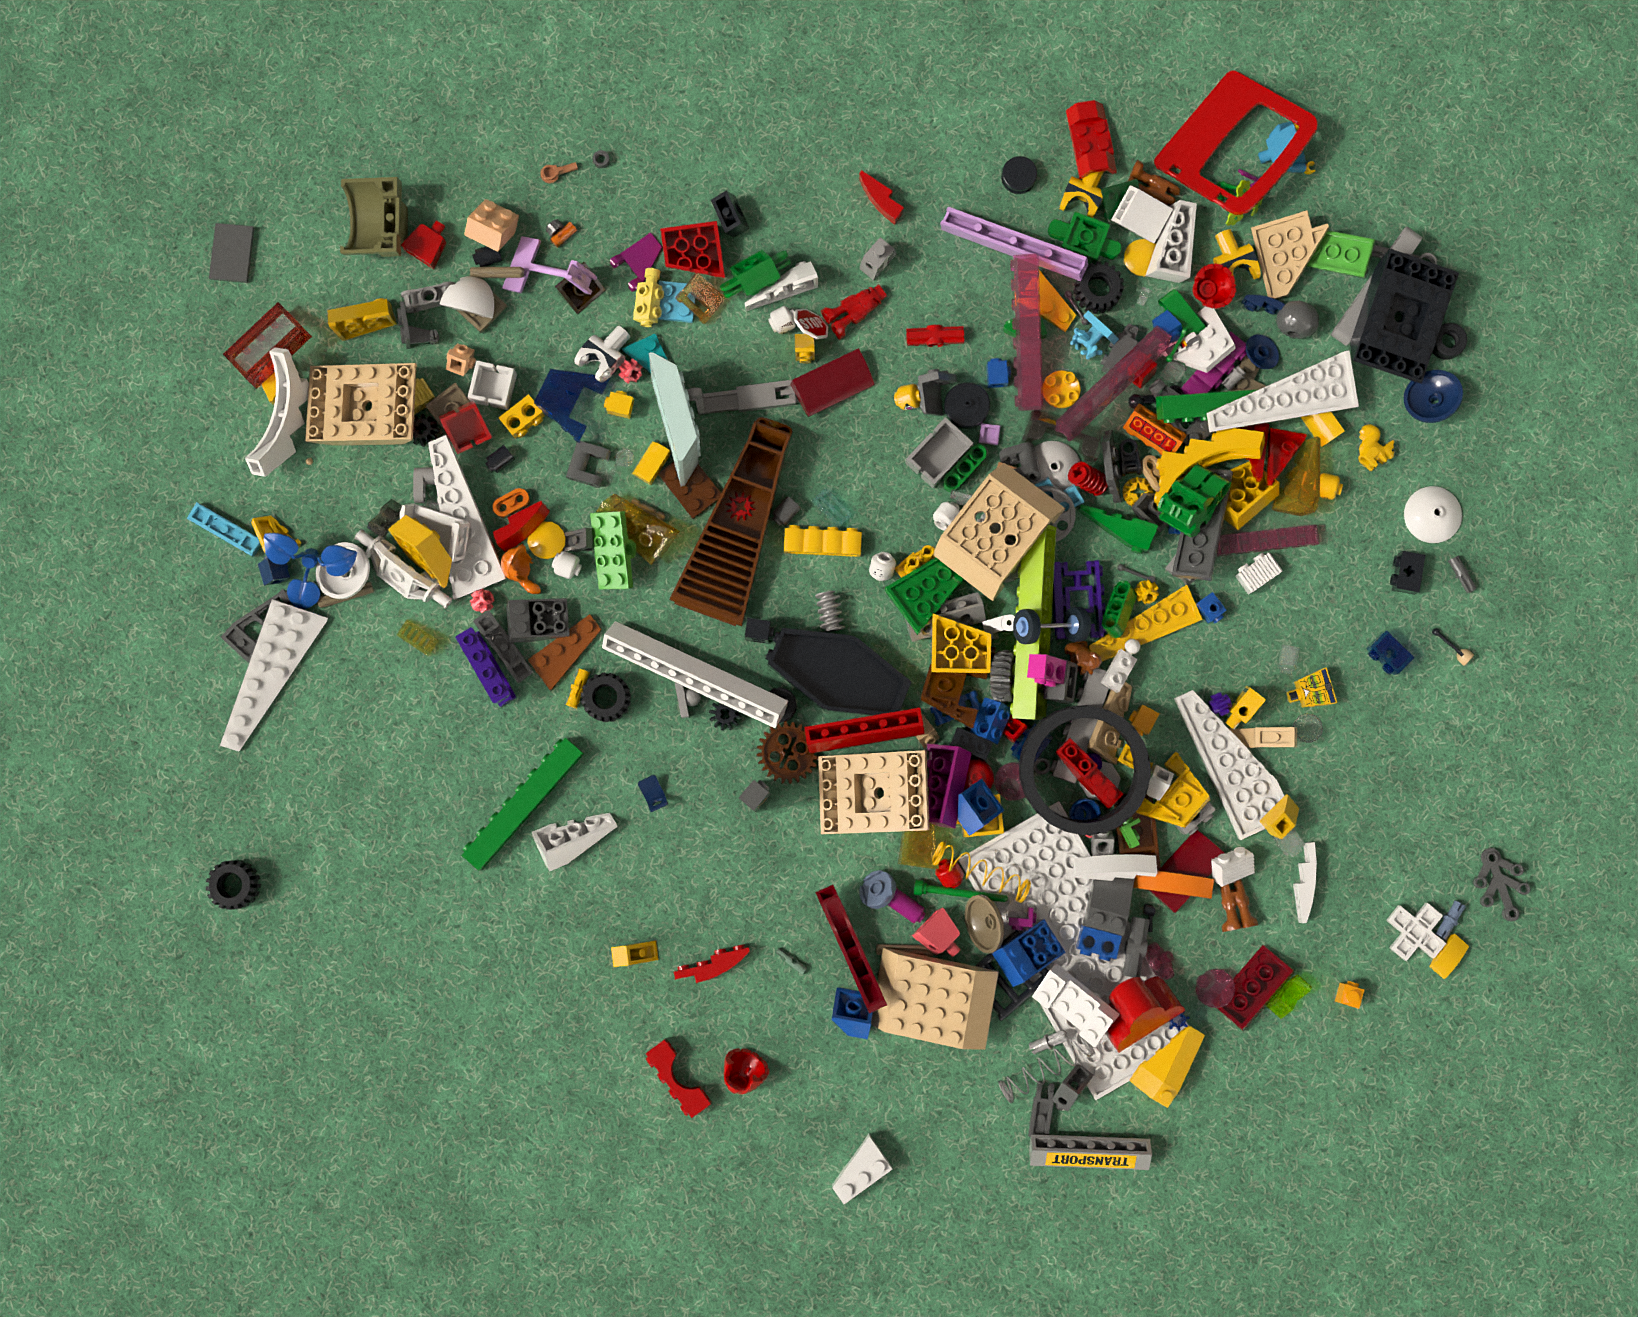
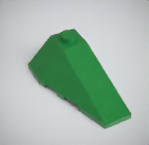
M1081 505L1078 510L1137 554L1148 551L1158 527L1156 524L1137 518L1125 520L1126 518L1123 515L1117 513L1109 516L1104 510Z

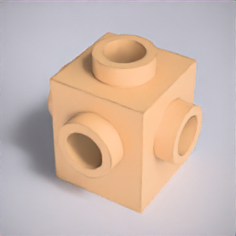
M457 343L447 353L446 370L464 376L475 365V350Z

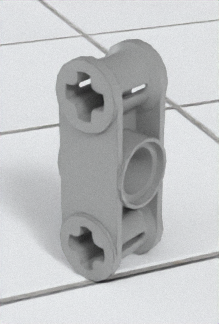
M449 281L429 287L403 291L401 297L404 298L406 313H416L421 310L443 306L440 305L441 298L450 285H454L455 282ZM433 294L434 298L432 300H425L427 295Z

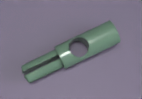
M781 948L777 949L776 954L803 975L807 967Z

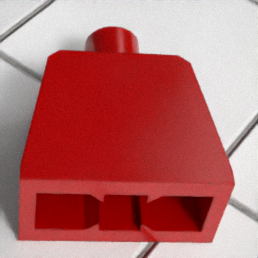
M437 220L431 228L420 224L401 244V247L404 251L434 270L447 243L441 236L445 226Z

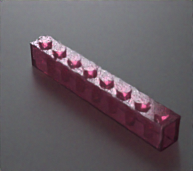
M1013 255L1014 260L1010 261L1011 271H1014V279H1011V290L1015 291V299H1012V310H1015L1012 327L1013 330H1016V337L1013 338V349L1017 351V357H1014L1013 362L1014 368H1017V376H1014V386L1018 388V395H1015V407H1018V411L1043 410L1039 255Z

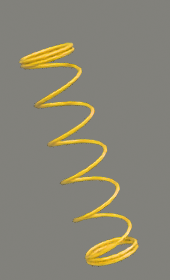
M941 842L938 845L933 856V865L936 866L940 862L945 849L951 847L952 858L949 872H951L956 862L964 854H968L969 864L966 879L977 864L984 861L986 870L982 886L985 885L992 873L999 868L1002 870L999 894L1012 877L1018 876L1019 888L1016 901L1022 903L1026 899L1031 887V880L1026 879L1021 886L1020 876L1014 874L1003 885L1004 871L1002 867L995 868L986 878L987 862L984 859L978 861L970 870L971 858L968 852L961 854L953 863L954 850L952 845L946 846L945 842ZM1027 885L1026 890H1025V892H1024V894H1023V896H1022L1023 890H1024L1025 886Z

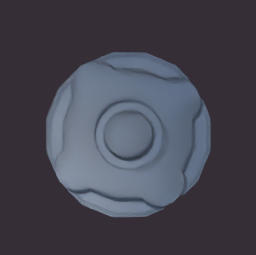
M877 870L865 877L863 886H860L859 889L862 903L872 909H879L885 907L894 897L896 882L887 872Z

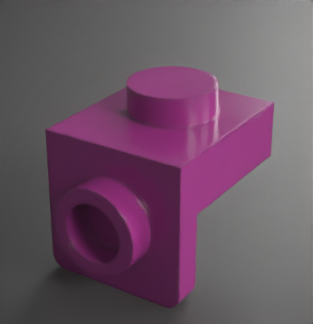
M1028 907L1027 918L1007 917V925L1012 926V930H1023V927H1032V924L1036 923L1037 913L1033 911V907Z

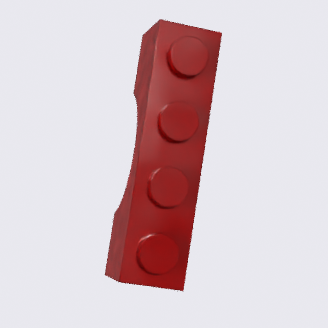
M666 1038L645 1053L647 1055L645 1058L651 1068L655 1066L659 1072L657 1074L658 1078L663 1084L667 1083L670 1087V1090H668L674 1100L678 1099L682 1104L680 1108L686 1116L690 1115L693 1118L712 1103L701 1086L686 1087L676 1080L673 1074V1061L677 1053Z

